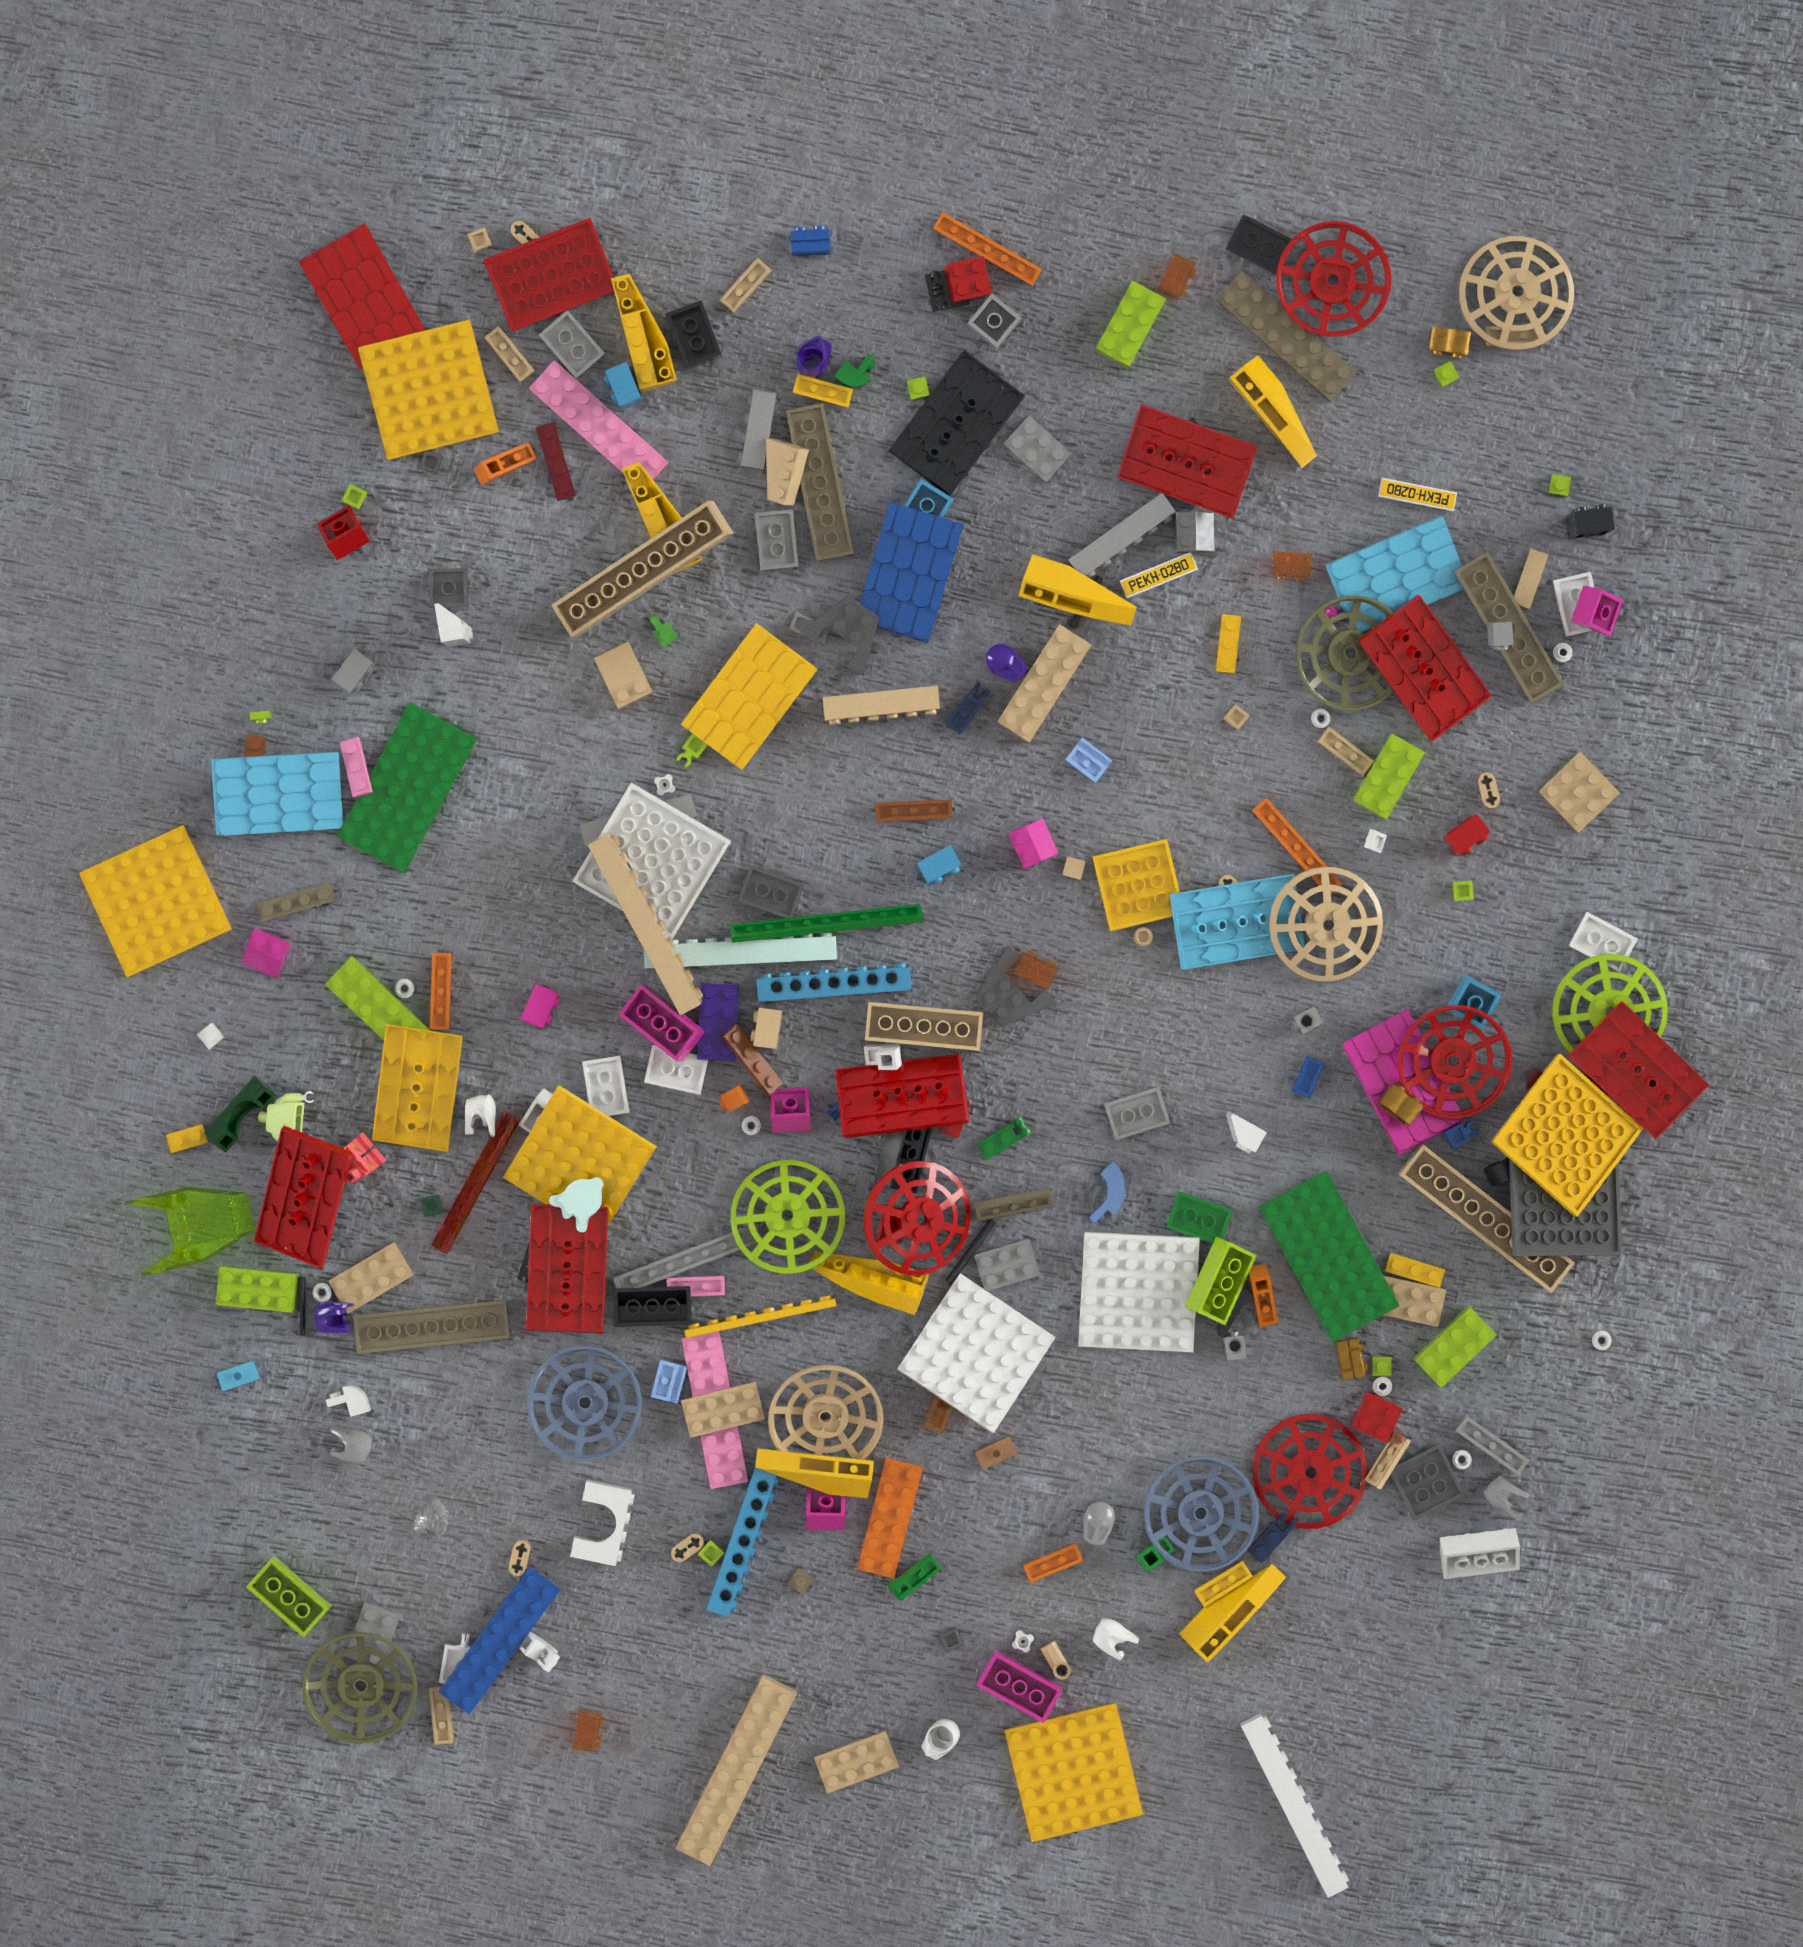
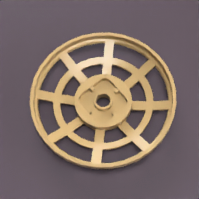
M1508 236L1489 242L1471 257L1460 279L1459 303L1465 321L1477 336L1500 349L1523 351L1545 344L1563 328L1573 307L1574 285L1566 263L1553 248L1529 237ZM1510 241L1527 242L1525 252H1510L1503 255L1500 254L1496 245ZM1534 246H1540L1557 259L1560 265L1550 269L1543 260L1532 255ZM1489 250L1494 259L1485 267L1480 277L1470 275L1469 272L1476 260ZM1509 258H1523L1521 268L1513 269L1509 268L1505 260ZM1530 261L1540 265L1545 272L1535 276L1532 272L1528 271ZM1498 264L1503 272L1499 279L1496 281L1486 278L1490 270ZM1562 272L1566 275L1569 287L1568 303L1557 299L1558 287L1555 276ZM1550 279L1552 297L1541 294L1540 283ZM1466 282L1478 284L1477 297L1480 308L1472 313L1469 312L1466 302ZM1484 286L1494 288L1495 299L1487 304L1483 295ZM1520 287L1523 294L1519 297L1515 296L1512 289ZM1538 301L1549 304L1548 309L1539 319H1537L1533 311ZM1499 306L1507 313L1505 323L1497 319L1490 311ZM1554 307L1565 310L1558 325L1545 335L1541 324L1551 315ZM1485 314L1493 324L1502 328L1500 339H1495L1485 333L1474 320ZM1526 314L1530 321L1529 324L1512 325L1515 315ZM1534 329L1538 337L1537 340L1527 343L1507 342L1510 331L1522 332Z
M1336 867L1312 868L1293 877L1276 896L1269 916L1270 939L1280 960L1296 974L1315 981L1330 982L1341 980L1359 971L1374 955L1380 943L1383 928L1381 907L1373 890L1356 874ZM1328 873L1344 875L1353 879L1358 884L1352 892L1340 886L1330 885ZM1321 874V886L1311 888L1302 895L1293 889L1297 883L1305 878ZM1363 889L1371 897L1377 917L1367 918L1365 909L1357 898ZM1330 891L1340 892L1346 895L1347 898L1341 905L1331 902ZM1323 892V902L1312 906L1306 900L1313 894ZM1288 894L1296 901L1291 909L1288 924H1277L1280 905ZM1353 902L1360 912L1361 919H1350L1347 909ZM1300 906L1308 912L1305 923H1295V917ZM1326 920H1331L1333 923L1330 930L1323 928V923ZM1378 925L1375 942L1370 952L1366 955L1360 947L1365 939L1367 926ZM1351 927H1361V933L1356 944L1348 938ZM1295 931H1305L1310 939L1303 948L1297 940ZM1277 932H1289L1291 942L1298 951L1291 960L1283 952ZM1343 943L1350 950L1343 956L1334 958V947ZM1316 945L1326 948V959L1316 958L1310 955L1309 952ZM1354 954L1361 960L1351 970L1339 975H1333L1334 964L1341 963ZM1303 958L1316 964L1326 965L1325 976L1310 974L1301 970L1296 965Z
M834 1365L813 1366L803 1369L788 1378L776 1391L771 1401L768 1415L769 1432L774 1445L779 1451H788L786 1448L796 1441L803 1448L813 1451L814 1454L833 1453L845 1448L851 1458L865 1459L875 1448L882 1433L884 1420L882 1404L873 1386L858 1373ZM831 1370L829 1379H817L805 1383L800 1378V1376L810 1372ZM839 1371L854 1376L866 1387L855 1391L848 1384L837 1380ZM793 1381L799 1389L791 1396L787 1406H776L782 1391ZM828 1384L826 1393L815 1395L810 1387ZM835 1385L844 1388L850 1392V1395L843 1399L834 1395ZM801 1393H804L809 1399L804 1407H793ZM869 1393L873 1396L876 1404L877 1421L866 1418L865 1406L861 1397ZM856 1400L860 1416L848 1414L847 1405ZM823 1412L831 1414L829 1419H822L820 1415ZM774 1414H785L786 1426L790 1435L782 1442L775 1430ZM791 1414L802 1415L804 1424L796 1430L792 1425ZM848 1422L858 1424L855 1432L847 1438L843 1430ZM864 1426L874 1428L875 1431L869 1443L862 1451L857 1453L852 1443L860 1436ZM808 1431L817 1437L816 1445L806 1442L800 1436ZM837 1436L841 1441L840 1444L834 1446H823L825 1438Z

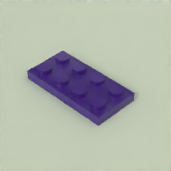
M701 983L700 991L703 997L699 1006V1026L706 1032L698 1041L697 1060L735 1062V1054L721 1036L734 1024H737L739 985Z

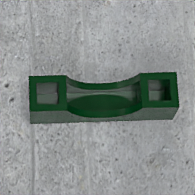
M254 1075L204 1134L215 1146L226 1153L238 1140V1127L245 1115L255 1109L264 1110L275 1098L276 1094L266 1083Z

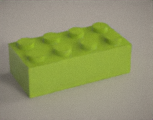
M1132 280L1095 351L1129 369L1166 298Z
M1390 734L1352 801L1386 820L1425 752L1396 735Z
M1216 1237L1185 1307L1213 1321L1226 1325L1257 1255Z
M222 1265L219 1267L215 1305L292 1313L295 1311L299 1273Z
M1467 1306L1412 1359L1442 1388L1496 1334L1471 1307Z
M273 1556L246 1586L303 1638L331 1607L325 1599L276 1556Z

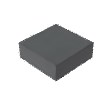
M427 450L424 451L419 469L438 475L444 456Z
M957 1627L939 1634L946 1652L964 1645Z

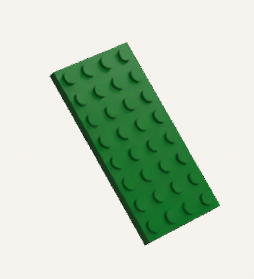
M409 702L369 776L373 793L357 798L336 837L405 874L475 745L477 738Z
M1327 1171L1259 1206L1332 1342L1400 1306Z

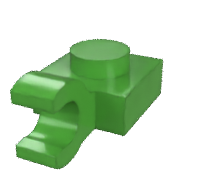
M655 614L648 618L656 628L652 634L663 648L679 637L668 622L662 625Z

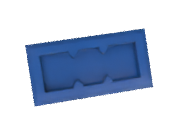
M1306 1056L1292 1091L1310 1099L1325 1063Z

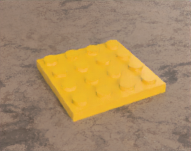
M1167 839L1092 857L1110 931L1173 917L1169 894L1180 891Z

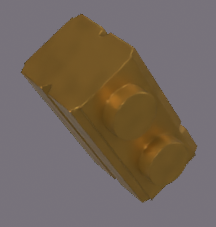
M1357 1337L1335 1341L1341 1379L1349 1380L1365 1377L1368 1367L1366 1360H1362L1361 1353L1365 1352L1363 1341L1359 1342Z

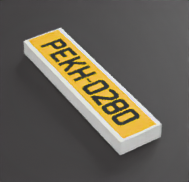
M1381 478L1378 497L1453 512L1457 492Z
M1191 552L1122 579L1119 582L1126 599L1197 571L1198 568Z

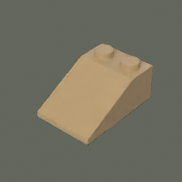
M629 642L594 658L619 710L653 694Z

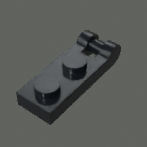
M1242 1287L1226 1325L1217 1324L1216 1329L1218 1330L1216 1333L1218 1335L1226 1336L1248 1298L1249 1291L1245 1287Z

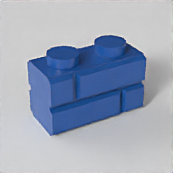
M815 226L814 230H806V227H796L795 231H791L792 256L831 254L829 229H825V226Z

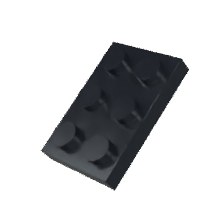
M1243 214L1226 250L1276 275L1280 257L1292 239Z

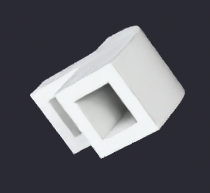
M886 1042L885 1044H866L864 1046L866 1065H878L879 1070H897L902 1065L899 1044Z
M345 1385L342 1387L344 1394H341L340 1391L329 1394L330 1398L326 1399L327 1407L346 1402L350 1417L371 1410L365 1392L354 1385Z
M529 1632L518 1647L524 1655L535 1660L547 1672L551 1671L560 1658L557 1654L558 1651L553 1646Z

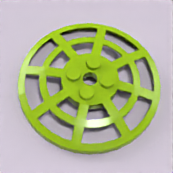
M1600 954L1579 962L1562 978L1553 998L1552 1020L1559 1040L1571 1053L1574 1048L1565 1038L1560 1024L1572 1022L1576 1034L1583 1040L1586 1036L1582 1032L1578 1021L1589 1020L1595 1028L1606 1017L1607 1008H1615L1621 1001L1634 1013L1645 1011L1644 1022L1648 1026L1651 1019V1009L1662 1007V1019L1657 1033L1661 1038L1667 1022L1668 1008L1665 991L1660 981L1644 964L1625 955ZM1607 960L1623 961L1636 966L1637 970L1632 977L1623 973L1609 972ZM1599 962L1601 973L1590 977L1582 985L1571 979L1584 967ZM1643 973H1646L1654 982L1660 994V1000L1650 1001L1645 989L1638 983ZM1610 978L1622 979L1628 983L1622 991L1612 989ZM1602 979L1604 990L1595 995L1586 990L1591 984ZM1568 985L1576 991L1571 1003V1015L1559 1016L1560 999L1563 990ZM1634 987L1640 992L1644 1003L1633 1005L1628 996ZM1583 996L1590 1001L1588 1009L1585 1013L1577 1014V1005L1580 997Z
M780 1160L759 1167L742 1182L732 1202L730 1222L737 1245L751 1262L769 1272L798 1274L822 1264L835 1251L844 1232L845 1207L839 1189L825 1172L806 1162ZM787 1165L804 1167L818 1175L811 1183L800 1177L788 1176ZM780 1166V1177L767 1181L761 1187H758L751 1181L761 1172ZM823 1180L833 1190L839 1208H827L824 1197L817 1189ZM781 1182L782 1193L772 1198L765 1192L770 1186ZM789 1182L802 1184L806 1188L800 1195L790 1193ZM745 1187H747L754 1193L749 1203L747 1216L736 1217L739 1198ZM812 1192L819 1200L821 1209H809L805 1200ZM760 1197L767 1203L765 1213L753 1215L754 1206ZM785 1211L793 1213V1218L790 1221H785L782 1218V1214ZM828 1216H839L838 1230L833 1242L829 1246L821 1237L825 1232ZM811 1217H822L821 1226L817 1234L808 1228ZM765 1221L769 1232L763 1239L756 1231L755 1222ZM748 1223L751 1234L758 1243L752 1253L742 1242L737 1225ZM804 1234L811 1240L806 1245L794 1249L793 1238ZM775 1236L786 1239V1250L770 1246L769 1243ZM814 1245H817L824 1251L814 1261L796 1267L795 1255L808 1251ZM764 1249L777 1255L787 1256L788 1268L772 1266L761 1261L758 1257Z

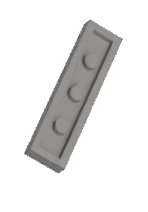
M1467 1415L1455 1430L1518 1476L1529 1462V1459Z

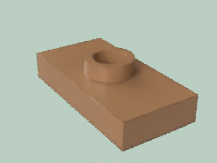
M1010 1436L975 1451L982 1469L1018 1454Z

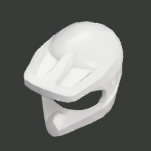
M490 1094L478 1095L466 1100L465 1135L474 1133L472 1128L474 1121L477 1118H481L483 1126L488 1125L490 1136L495 1137L496 1105Z
M1105 1618L1101 1619V1622L1096 1627L1092 1640L1101 1650L1121 1660L1124 1653L1123 1651H1117L1115 1645L1125 1641L1138 1643L1139 1637L1125 1629L1120 1623Z
M941 1719L928 1729L922 1744V1749L927 1757L937 1760L952 1750L960 1737V1731L956 1723L949 1719Z

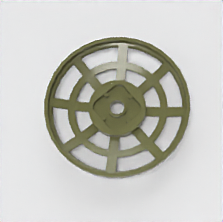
M1359 595L1337 597L1318 607L1302 626L1296 645L1297 669L1307 690L1322 703L1346 711L1370 708L1386 699L1393 692L1390 685L1383 689L1377 682L1382 675L1378 669L1373 676L1366 669L1371 663V659L1357 641L1365 634L1356 630L1357 619L1367 622L1373 628L1378 625L1372 618L1359 613L1361 602L1375 606L1387 617L1393 612L1381 602ZM1353 601L1351 612L1340 613L1330 619L1324 612V609L1336 603ZM1318 616L1323 624L1316 632L1312 645L1302 644L1307 627ZM1350 618L1348 629L1338 632L1332 624L1340 619ZM1327 629L1332 636L1328 646L1318 645L1322 633ZM1348 647L1354 649V655L1350 658L1345 655ZM1301 652H1311L1312 665L1317 675L1310 682L1307 680L1302 668ZM1316 653L1327 654L1329 664L1322 670L1319 668ZM1333 670L1342 674L1341 686L1331 682L1326 676ZM1361 674L1366 682L1360 685L1349 687L1350 676ZM1322 681L1328 687L1341 692V703L1326 699L1314 688ZM1371 686L1378 694L1368 701L1349 704V693L1362 691Z
M352 1632L328 1640L312 1655L303 1676L302 1692L307 1711L322 1730L339 1740L361 1744L383 1740L394 1734L407 1722L417 1700L418 1683L410 1659L395 1643L373 1633ZM356 1637L357 1647L344 1649L336 1655L327 1649L330 1645L340 1640ZM364 1637L382 1641L394 1650L386 1656L376 1649L365 1647ZM357 1652V1662L347 1665L340 1659L347 1654ZM365 1652L376 1655L382 1660L375 1666L365 1662ZM322 1654L329 1662L323 1670L321 1681L309 1682L312 1667L319 1655ZM399 1655L404 1659L409 1668L412 1683L401 1682L398 1669L392 1662ZM336 1665L342 1671L339 1679L327 1680L331 1667ZM388 1665L393 1672L395 1681L384 1680L380 1671ZM363 1681L366 1683V1687L359 1689L356 1686V1682ZM321 1688L323 1699L329 1707V1710L323 1717L318 1714L312 1703L310 1689ZM327 1688H338L341 1698L335 1704L329 1697ZM384 1688L395 1689L394 1696L389 1705L381 1698ZM401 1690L412 1691L409 1706L403 1716L399 1718L392 1709L398 1702ZM346 1703L356 1707L357 1717L346 1714L340 1709ZM375 1703L382 1710L375 1715L365 1717V1708ZM336 1714L346 1721L357 1723V1735L342 1732L329 1725L328 1722ZM386 1715L393 1722L391 1727L381 1732L365 1735V1723L377 1721Z

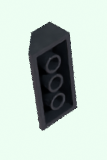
M932 1128L886 1134L874 1184L885 1173L900 1164L910 1161H924ZM922 1168L909 1169L902 1172L901 1175L908 1183L920 1179ZM895 1178L885 1185V1187L897 1190L900 1188ZM918 1186L910 1188L912 1193L916 1194Z
M690 1286L613 1288L614 1327L692 1324Z

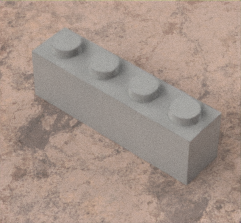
M753 390V394H749L748 405L751 408L750 413H746L744 424L748 425L747 432H743L741 443L744 444V450L739 452L738 458L742 468L765 470L766 438H770L777 397L776 393Z

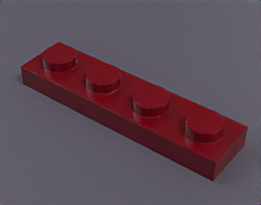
M555 422L536 427L557 501L575 497L576 494Z

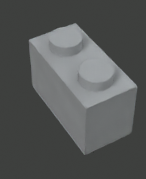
M1512 622L1487 623L1488 646H1494V650L1508 649V645H1513Z
M354 649L332 680L349 693L353 694L354 691L357 693L363 686L362 680L364 677H369L374 671L373 665L375 663Z

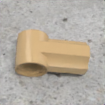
M1056 1641L1040 1648L1055 1677L1066 1679L1070 1675V1666ZM1059 1665L1067 1667V1672L1064 1675H1059L1056 1672Z

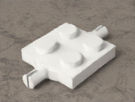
M462 1633L461 1644L459 1645L445 1644L439 1683H445L469 1650L470 1634Z

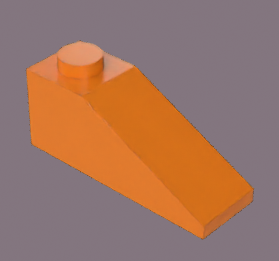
M529 442L480 462L473 470L483 486L537 460V457Z
M740 1084L720 1095L721 1100H719V1103L724 1111L727 1109L731 1112L750 1100Z
M1266 1264L1252 1266L1248 1275L1259 1327L1277 1324V1313Z

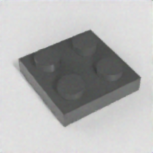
M468 568L429 569L430 608H435L434 604L437 603L443 607H469Z

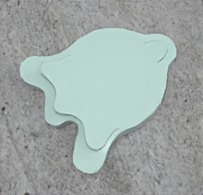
M598 1177L573 1181L563 1193L551 1196L549 1202L552 1206L561 1208L565 1219L575 1216L577 1230L585 1232L589 1218L601 1206L603 1181Z

